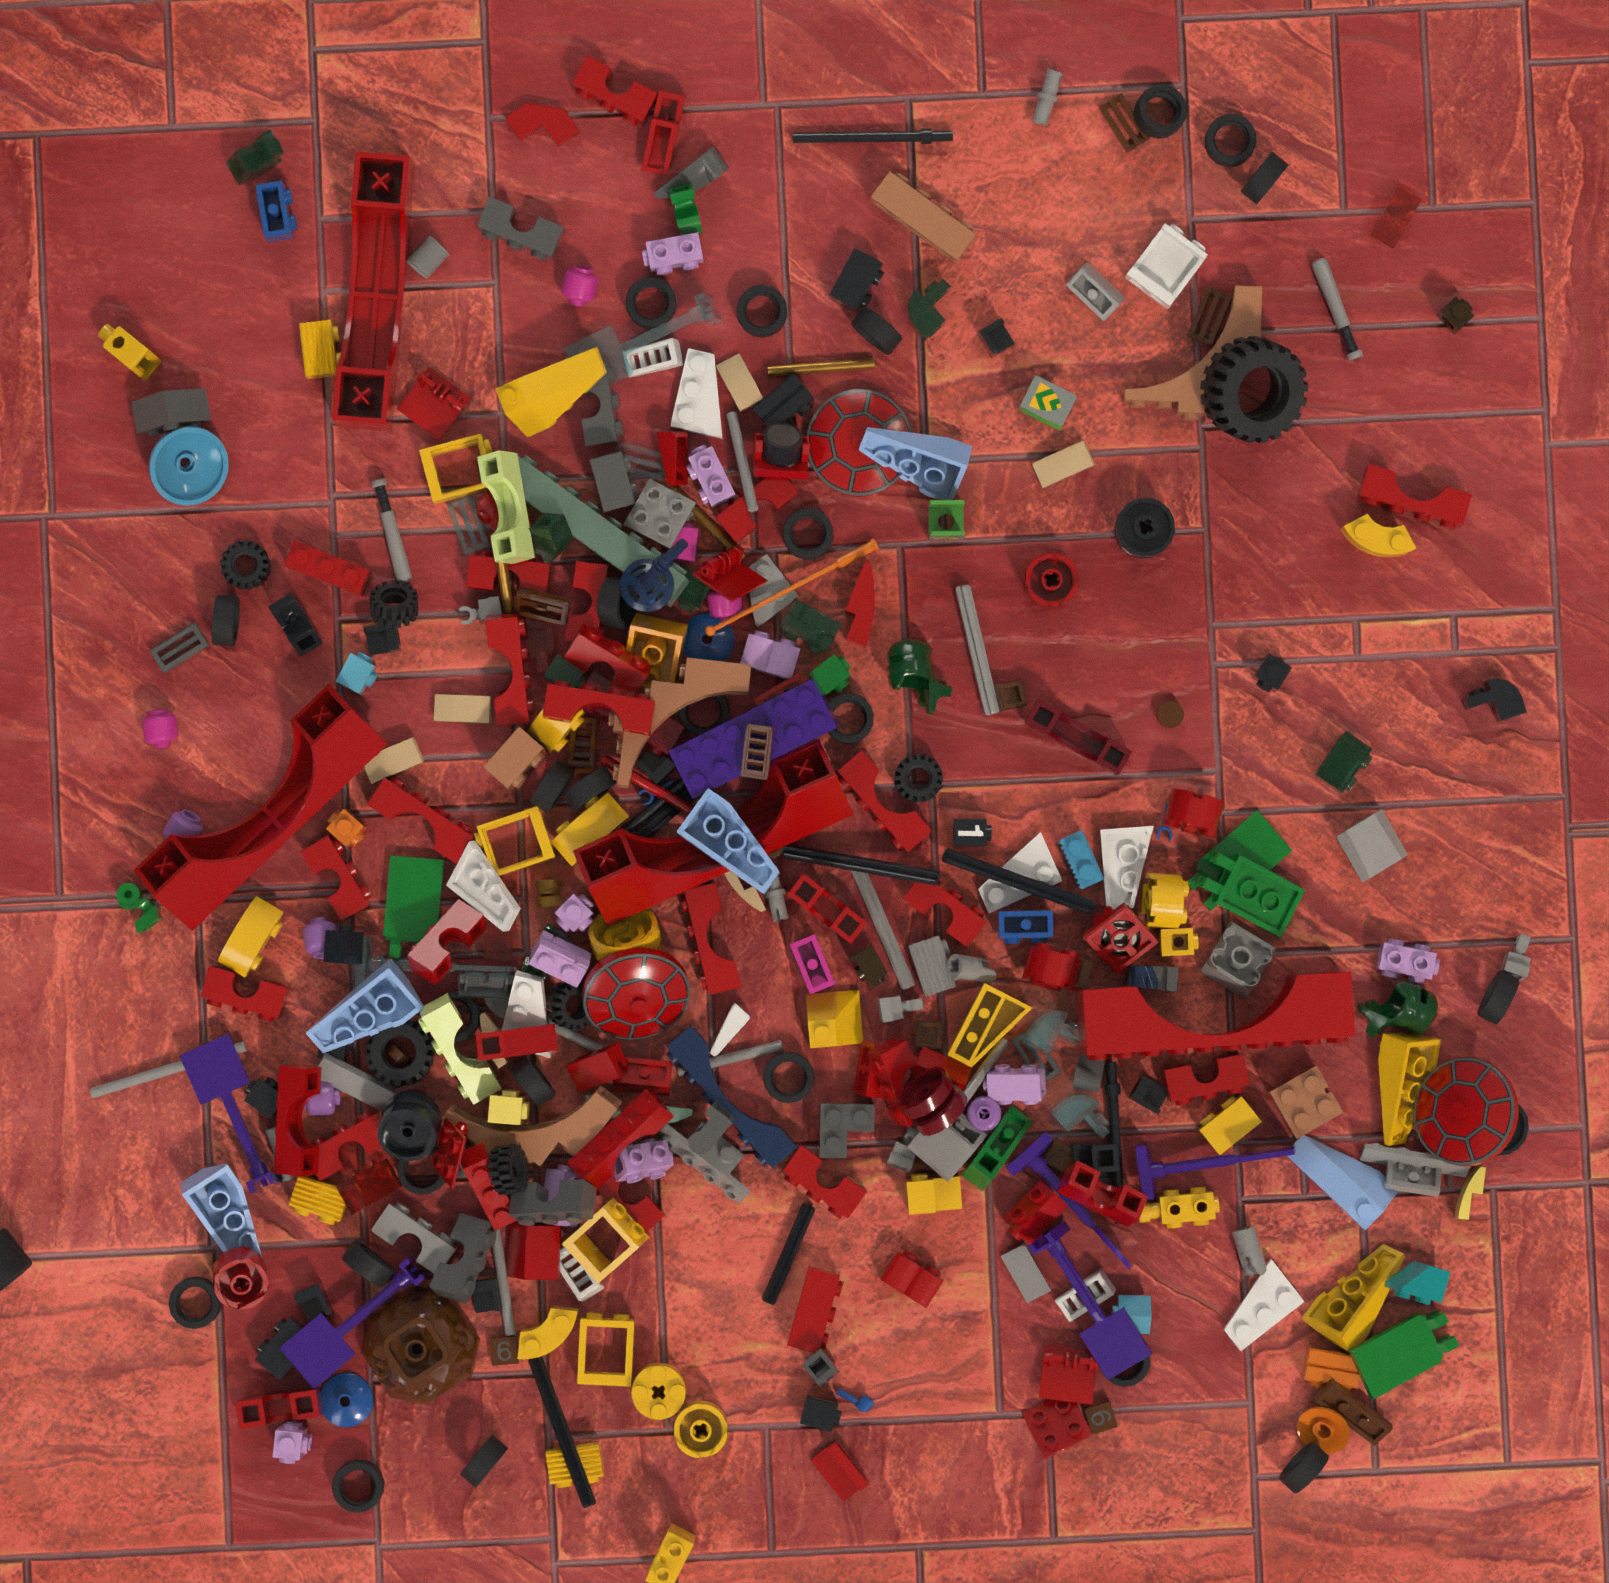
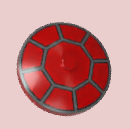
M853 389L838 393L825 401L810 421L807 430L810 443L808 458L810 465L818 478L836 492L855 497L871 496L888 489L900 479L899 473L892 468L881 466L859 451V446L867 427L912 433L909 421L901 408L881 393L866 389Z
M645 947L629 948L605 957L589 972L582 988L584 1011L592 1025L606 1035L626 1040L648 1038L667 1030L683 1015L690 999L688 977L679 961L666 952Z
M1474 1058L1453 1059L1435 1068L1421 1084L1414 1103V1125L1421 1143L1437 1159L1456 1166H1476L1492 1160L1508 1145L1518 1122V1100L1510 1080L1494 1065Z

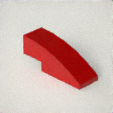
M663 88L659 90L641 171L668 176L687 94Z
M865 560L845 612L855 616L846 641L866 649L874 617L875 590L870 562Z

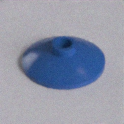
M709 613L693 617L687 622L688 629L684 654L688 658L724 662L734 647V634L731 626L728 624L718 629L712 636V642L704 644L702 638L706 635L705 628L709 625L714 626L720 623V619L711 617Z
M342 1373L335 1375L325 1383L320 1393L323 1415L328 1421L340 1427H352L360 1424L369 1416L373 1407V1393L369 1384L356 1374ZM347 1396L350 1399V1405L343 1406L341 1398Z

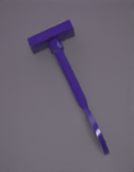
M1047 1132L1006 1167L1015 1176L1030 1166L1035 1173L1039 1172L1056 1192L1061 1182L1047 1166L1048 1162L1041 1155L1053 1142V1139ZM1057 1192L1081 1221L1091 1227L1121 1262L1130 1269L1132 1264L1100 1230L1091 1214L1083 1205Z

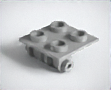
M649 479L623 525L670 549L685 522L691 521L694 514L691 511L696 502Z

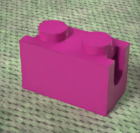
M815 934L790 944L810 995L835 985Z

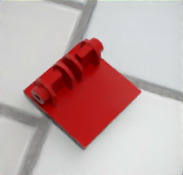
M428 367L425 372L423 371L418 376L417 383L397 409L440 441L471 401V398L431 367Z
M736 546L731 547L727 552H721L709 561L703 562L700 569L692 574L731 602L768 581L741 562L744 551L741 547Z
M445 1117L444 1124L439 1130V1144L437 1151L433 1154L432 1164L433 1168L450 1188L454 1189L469 1129L467 1128V1123L458 1121L454 1125L448 1117Z
M1045 1344L1039 1398L1092 1405L1098 1363L1091 1352L1087 1349Z
M1048 1399L1022 1412L1044 1459L1093 1436L1077 1403Z

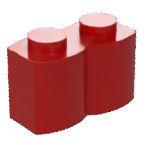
M904 1250L903 1254L897 1251L880 1279L916 1303L927 1308L943 1283V1279L939 1277L941 1272L927 1264L926 1268L916 1263L919 1258L907 1250Z

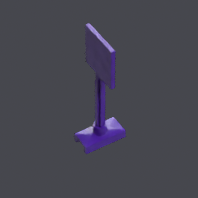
M228 1033L179 1055L200 1105L221 1097L251 1165L249 1169L253 1179L246 1183L249 1192H262L263 1189L260 1183L263 1187L269 1185L267 1180L270 1184L281 1183L280 1175L268 1172L265 1162H261L232 1095L233 1090L249 1084L250 1080L230 1034Z
M1147 1144L1136 1145L1135 1151L1141 1190L1143 1194L1148 1196L1147 1200L1155 1198L1154 1179L1163 1178L1166 1174L1228 1166L1240 1161L1247 1162L1295 1155L1296 1148L1295 1146L1242 1153L1241 1155L1226 1154L1164 1164L1163 1161L1152 1163Z
M1064 1220L1050 1232L1046 1231L1029 1244L1028 1247L1033 1255L1047 1249L1051 1257H1055L1094 1319L1095 1324L1079 1335L1109 1380L1152 1355L1153 1352L1124 1307L1109 1316H1105L1065 1252L1066 1248L1060 1239L1070 1228Z
M411 1255L399 1264L401 1271L394 1276L395 1279L337 1328H334L326 1317L320 1313L280 1347L281 1351L313 1389L318 1387L356 1354L343 1339L344 1335L401 1287L404 1289L410 1283L417 1286L428 1276L425 1271L417 1276L415 1272L418 1268L416 1266L411 1268L408 1265L414 1259Z

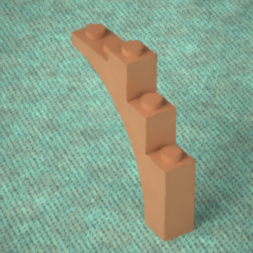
M1262 286L1234 287L1231 308L1224 330L1215 346L1199 363L1186 373L1168 382L1147 388L1125 389L1123 392V403H1129L1130 408H1145V404H1156L1158 409H1171L1172 405H1176V415H1182L1183 420H1198V416H1203L1205 414V405L1201 403L1200 396L1204 394V390L1200 389L1201 380H1205L1207 375L1203 373L1205 367H1210L1213 362L1210 358L1215 352L1220 354L1222 352L1221 347L1226 343L1234 345L1233 341L1236 338L1244 337L1247 339L1249 336L1261 338Z
M687 657L686 664H681L679 680H684V684L652 680L651 687H645V695L651 696L650 700L656 703L651 735L668 717L687 705L705 698L721 695H748L751 665ZM610 710L608 726H613V733L623 734V738L618 737L616 753L621 754L620 765H614L613 780L618 781V788L629 789L633 767L642 747L650 736L624 732L620 719Z
M600 1086L587 1101L573 1111L554 1120L533 1125L488 1123V1120L472 1115L454 1103L446 1111L442 1119L445 1120V1117H448L454 1125L458 1121L467 1123V1128L469 1129L467 1141L472 1146L484 1142L490 1155V1151L494 1147L517 1144V1146H521V1150H524V1158H527L529 1163L541 1166L558 1142L563 1145L562 1147L567 1153L575 1156L603 1129L622 1101Z

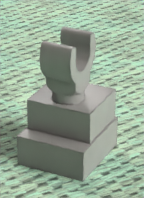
M500 596L478 600L479 608L472 609L468 606L459 608L461 612L468 611L470 613L468 620L460 622L463 625H470L474 620L478 619L485 621L486 615L504 614L502 597Z
M1522 933L1519 936L1517 935L1514 952L1509 951L1505 954L1500 970L1518 978L1520 982L1528 977L1531 958L1524 956L1531 936Z
M900 996L877 999L881 1023L904 1019L903 1012L924 1009L922 998L902 1002Z
M908 1127L902 1144L898 1142L894 1144L886 1164L907 1173L911 1170L916 1154L907 1146L918 1133L916 1127Z

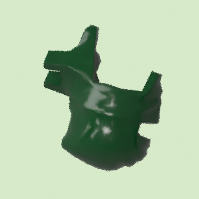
M905 638L895 642L887 652L889 665L886 670L888 672L889 685L894 690L901 689V687L917 690L920 693L917 703L920 707L926 709L927 714L931 715L934 713L937 700L940 697H951L953 687L946 685L947 681L936 679L931 662L933 648L923 641Z
M1402 980L1395 984V988L1386 1003L1379 1005L1372 999L1366 1001L1365 1004L1359 1003L1357 1009L1368 1018L1370 1023L1365 1032L1372 1038L1376 1034L1381 1035L1387 1026L1402 1027L1411 1031L1414 1035L1424 1033L1437 1017L1438 1002L1432 992L1421 989L1417 984Z

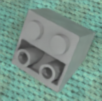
M962 1113L952 1126L937 1134L923 1136L918 1132L907 1147L948 1182L974 1153L987 1134L984 1131L973 1128L968 1122L967 1117Z

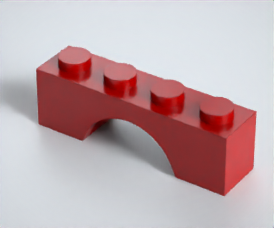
M1368 464L1365 468L1357 498L1363 499L1362 503L1372 507H1378V504L1388 506L1389 512L1403 515L1405 511L1414 514V519L1429 522L1432 519L1440 522V527L1450 530L1463 526L1472 494L1445 487L1433 499L1426 501L1414 500L1400 490L1396 481L1395 471Z
M518 612L486 615L485 624L488 647L502 652L508 658L513 672L508 686L495 694L494 697L497 726L529 723L530 715L534 714L533 698L528 699L527 688H531L530 672H525L524 662H529L527 646H522L521 636L526 635L524 619L519 620Z
M557 680L554 681V685H547L543 719L571 723L575 715L581 710L590 706H602L610 709L618 716L624 732L651 736L656 703L650 700L651 696L636 693L634 697H627L620 690L608 689V693L597 692V687L581 685V689L570 687L571 683Z
M862 750L837 771L840 775L838 778L840 784L847 791L852 788L858 795L854 800L864 811L868 808L876 816L872 819L882 832L887 829L893 837L890 841L900 852L905 849L908 853L932 832L915 811L905 814L893 813L879 803L874 790V783L879 769Z
M392 777L391 780L384 778L367 805L390 820L403 813L411 812L424 816L434 829V850L457 864L468 842L475 840V837L471 835L473 829L461 821L456 825L449 820L451 814L438 806L435 810L426 805L429 801L427 798L416 791L411 795L404 790L406 785L395 777Z
M716 883L685 891V896L680 898L684 912L689 911L692 921L687 923L690 939L696 938L698 948L693 949L696 964H702L704 974L699 975L703 991L708 990L709 995L740 988L741 984L735 961L718 956L710 947L707 939L709 922L722 909Z
M297 1063L279 1065L274 1173L297 1177L315 1175L317 1173L318 1147L312 1144L304 1133L302 1113L308 1100L320 1094L322 1067Z
M645 1089L567 1163L581 1180H586L596 1187L597 1190L615 1173V1162L626 1146L642 1136L655 1135L674 1115L660 1098L648 1089Z

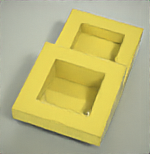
M1476 1165L1466 1179L1458 1197L1454 1217L1469 1220L1472 1193L1483 1194L1486 1167Z

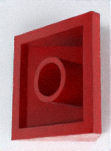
M509 1224L506 1262L507 1277L522 1280H559L562 1226Z

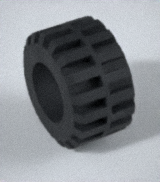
M409 1019L403 1025L393 1026L379 1031L378 1034L369 1036L370 1039L366 1043L365 1048L367 1049L365 1057L368 1060L370 1071L375 1073V1077L389 1085H409L420 1080L429 1072L428 1070L434 1062L435 1049L431 1043L433 1038L430 1037V1032L426 1034L419 1022ZM396 1036L409 1038L416 1048L414 1061L404 1068L392 1066L385 1057L387 1042Z

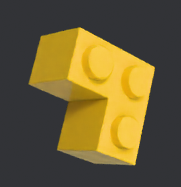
M927 1173L911 1174V1179H905L909 1215L962 1209L959 1175H954L948 1182L939 1174L938 1177H928Z

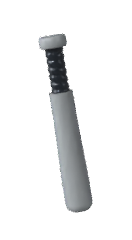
M1325 258L1313 261L1312 268L1337 330H1340L1348 350L1347 359L1348 361L1358 359L1363 356V352L1358 350L1354 341L1353 334L1349 328L1351 324L1328 261Z
M386 478L377 479L371 482V486L377 492L381 509L380 516L395 577L398 583L400 581L408 583L412 580V574L395 514L391 510L388 494L386 493L385 486L387 485Z

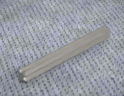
M961 585L955 588L982 708L985 715H993L999 712V707L971 586Z
M851 871L901 988L908 989L914 986V979L868 873Z

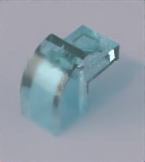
M1050 1011L1036 1017L1030 1023L1021 1043L1044 1054L1052 1051L1057 1037L1079 1046L1077 1024L1070 1021L1067 1024L1064 1023L1068 1015L1067 1012Z
M1069 1095L1049 1110L1067 1132L1084 1119L1101 1139L1109 1133V1130L1106 1128L1109 1122L1100 1112L1096 1115L1093 1113V1110L1101 1104L1088 1095Z

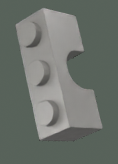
M392 1202L389 1203L371 1231L391 1245H395L401 1235L405 1233H412L418 1236L422 1243V1251L415 1261L435 1274L439 1262L447 1264L458 1247L454 1245V1241L448 1234L442 1232L439 1235L431 1229L433 1225L426 1219L419 1217L417 1220L409 1214L411 1210L400 1202H397L396 1205Z

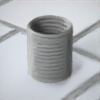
M428 236L406 261L417 273L427 280L450 254L433 237Z

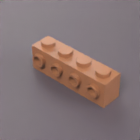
M889 171L872 194L870 202L957 264L975 240L974 228L964 220L958 222L951 216L953 212L942 204L937 206L931 202V196L924 190L918 188L916 191L909 186L910 181L898 172L894 175Z

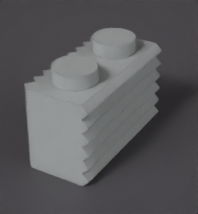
M938 935L908 945L925 997L956 987L954 981L959 979L952 978L947 973L948 961L946 956L950 954L946 939L940 940Z

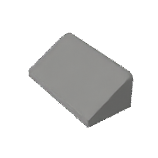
M1089 262L1084 264L1066 284L1103 321L1126 299Z
M1024 1243L1001 1255L1003 1262L1027 1303L1051 1291Z

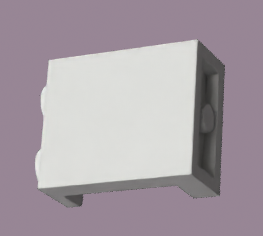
M1165 223L1135 265L1129 270L1125 279L1168 310L1208 254L1204 252L1206 248L1198 241L1192 240L1190 242L1183 236L1184 232L1174 224L1169 226Z

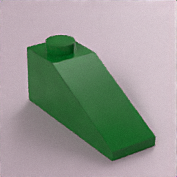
M1011 1105L961 1176L983 1191L993 1181L1033 1121Z

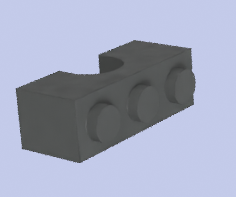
M492 197L488 198L477 225L478 230L482 231L481 236L492 241H496L497 238L507 242V247L516 251H521L522 248L529 250L532 257L541 261H545L546 258L554 259L565 232L563 226L538 217L535 226L530 231L519 232L512 227V219L515 214L514 206Z
M603 361L607 373L588 391L595 393L599 397L601 406L599 412L594 417L582 419L585 446L621 441V435H624L622 419L618 420L617 409L620 408V399L618 393H614L613 382H616V372L614 366H610L609 361Z
M584 1179L560 1181L558 1194L549 1202V1191L537 1182L528 1183V1187L522 1193L511 1194L509 1215L524 1226H533L535 1222L555 1225L558 1224V1221L581 1223L582 1220L593 1219L596 1187Z
M463 1213L459 1214L450 1238L458 1246L464 1247V1255L455 1264L439 1262L429 1286L437 1295L467 1304L469 1297L475 1291V1282L479 1272L485 1267L489 1248L494 1245L497 1230H494L489 1221Z

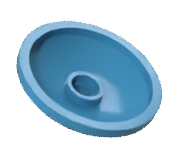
M184 426L166 433L154 446L149 459V475L153 486L165 499L178 505H196L207 501L221 489L228 474L229 462L224 445L213 433L197 426ZM182 458H188V462L185 465H180Z

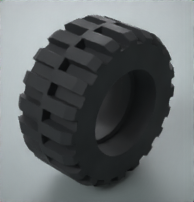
M1249 336L1247 339L1244 337L1236 338L1233 341L1234 345L1226 343L1221 347L1222 352L1220 354L1215 352L1210 358L1213 361L1210 367H1205L1203 373L1207 375L1205 380H1201L1200 389L1204 390V394L1200 396L1201 403L1207 406L1204 412L1209 419H1212V424L1218 429L1244 442L1253 443L1255 441L1257 443H1265L1268 441V438L1275 440L1281 437L1282 430L1288 432L1293 427L1291 424L1293 420H1299L1302 415L1299 411L1301 406L1306 405L1307 398L1304 397V392H1308V382L1303 381V378L1307 376L1305 368L1299 366L1301 361L1296 355L1291 353V350L1280 344L1257 336ZM1265 366L1270 375L1268 396L1257 409L1243 413L1238 403L1239 386L1250 371Z

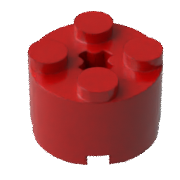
M1047 553L1036 557L1030 563L1024 575V589L1029 599L1034 604L1047 609H1055L1065 605L1074 596L1078 588L1079 578L1074 563L1068 557L1059 553ZM1053 574L1057 577L1055 582L1058 585L1048 587L1046 585L1047 580L1044 577H1051Z
M1173 788L1163 826L1174 829L1182 826L1181 832L1197 835V831H1200V835L1215 838L1223 809V800L1205 794H1195L1193 791Z
M1039 942L1035 947H1030L1022 980L1026 982L1029 977L1032 978L1031 984L1058 992H1061V988L1065 987L1068 988L1067 993H1074L1082 963L1078 959L1079 953L1070 950H1063L1061 953L1052 951L1053 946Z
M242 1246L227 1250L214 1262V1291L219 1301L227 1307L231 1306L238 1308V1310H246L256 1306L263 1300L268 1287L266 1264L263 1258L250 1247Z

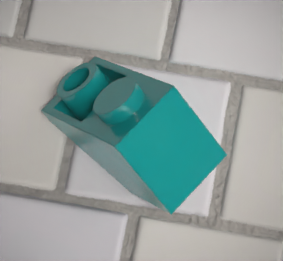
M1413 1261L1388 1279L1385 1287L1395 1290L1394 1295L1401 1298L1410 1299V1295H1414V1301L1430 1305L1431 1300L1442 1303L1451 1272Z

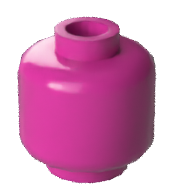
M573 265L572 269L564 273L561 293L569 299V304L584 306L585 302L595 299L598 277L591 268Z
M713 589L706 595L710 616L720 619V622L744 610L742 596L731 602Z
M167 708L146 712L147 716L141 721L145 742L155 744V749L171 746V741L177 739L179 734L175 714L168 712Z

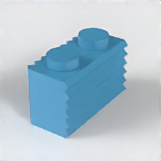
M1083 830L1058 841L1057 844L1061 845L1060 849L1063 850L1062 854L1065 855L1064 859L1067 860L1068 869H1071V874L1074 875L1073 879H1076L1075 883L1078 884V889H1084L1104 880Z

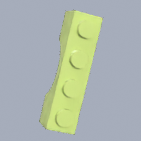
M499 450L477 457L481 482L492 493L498 509V527L491 535L495 562L515 564L535 558L517 453Z
M448 993L424 1005V1008L420 1011L422 1018L418 1019L423 1031L426 1034L430 1032L435 1039L431 1043L437 1054L445 1056L447 1062L444 1065L450 1076L456 1075L460 1081L457 1087L464 1099L469 1097L474 1105L501 1090L499 1079L487 1060L478 1061L477 1059L465 1057L455 1049V1035L463 1025V1022Z

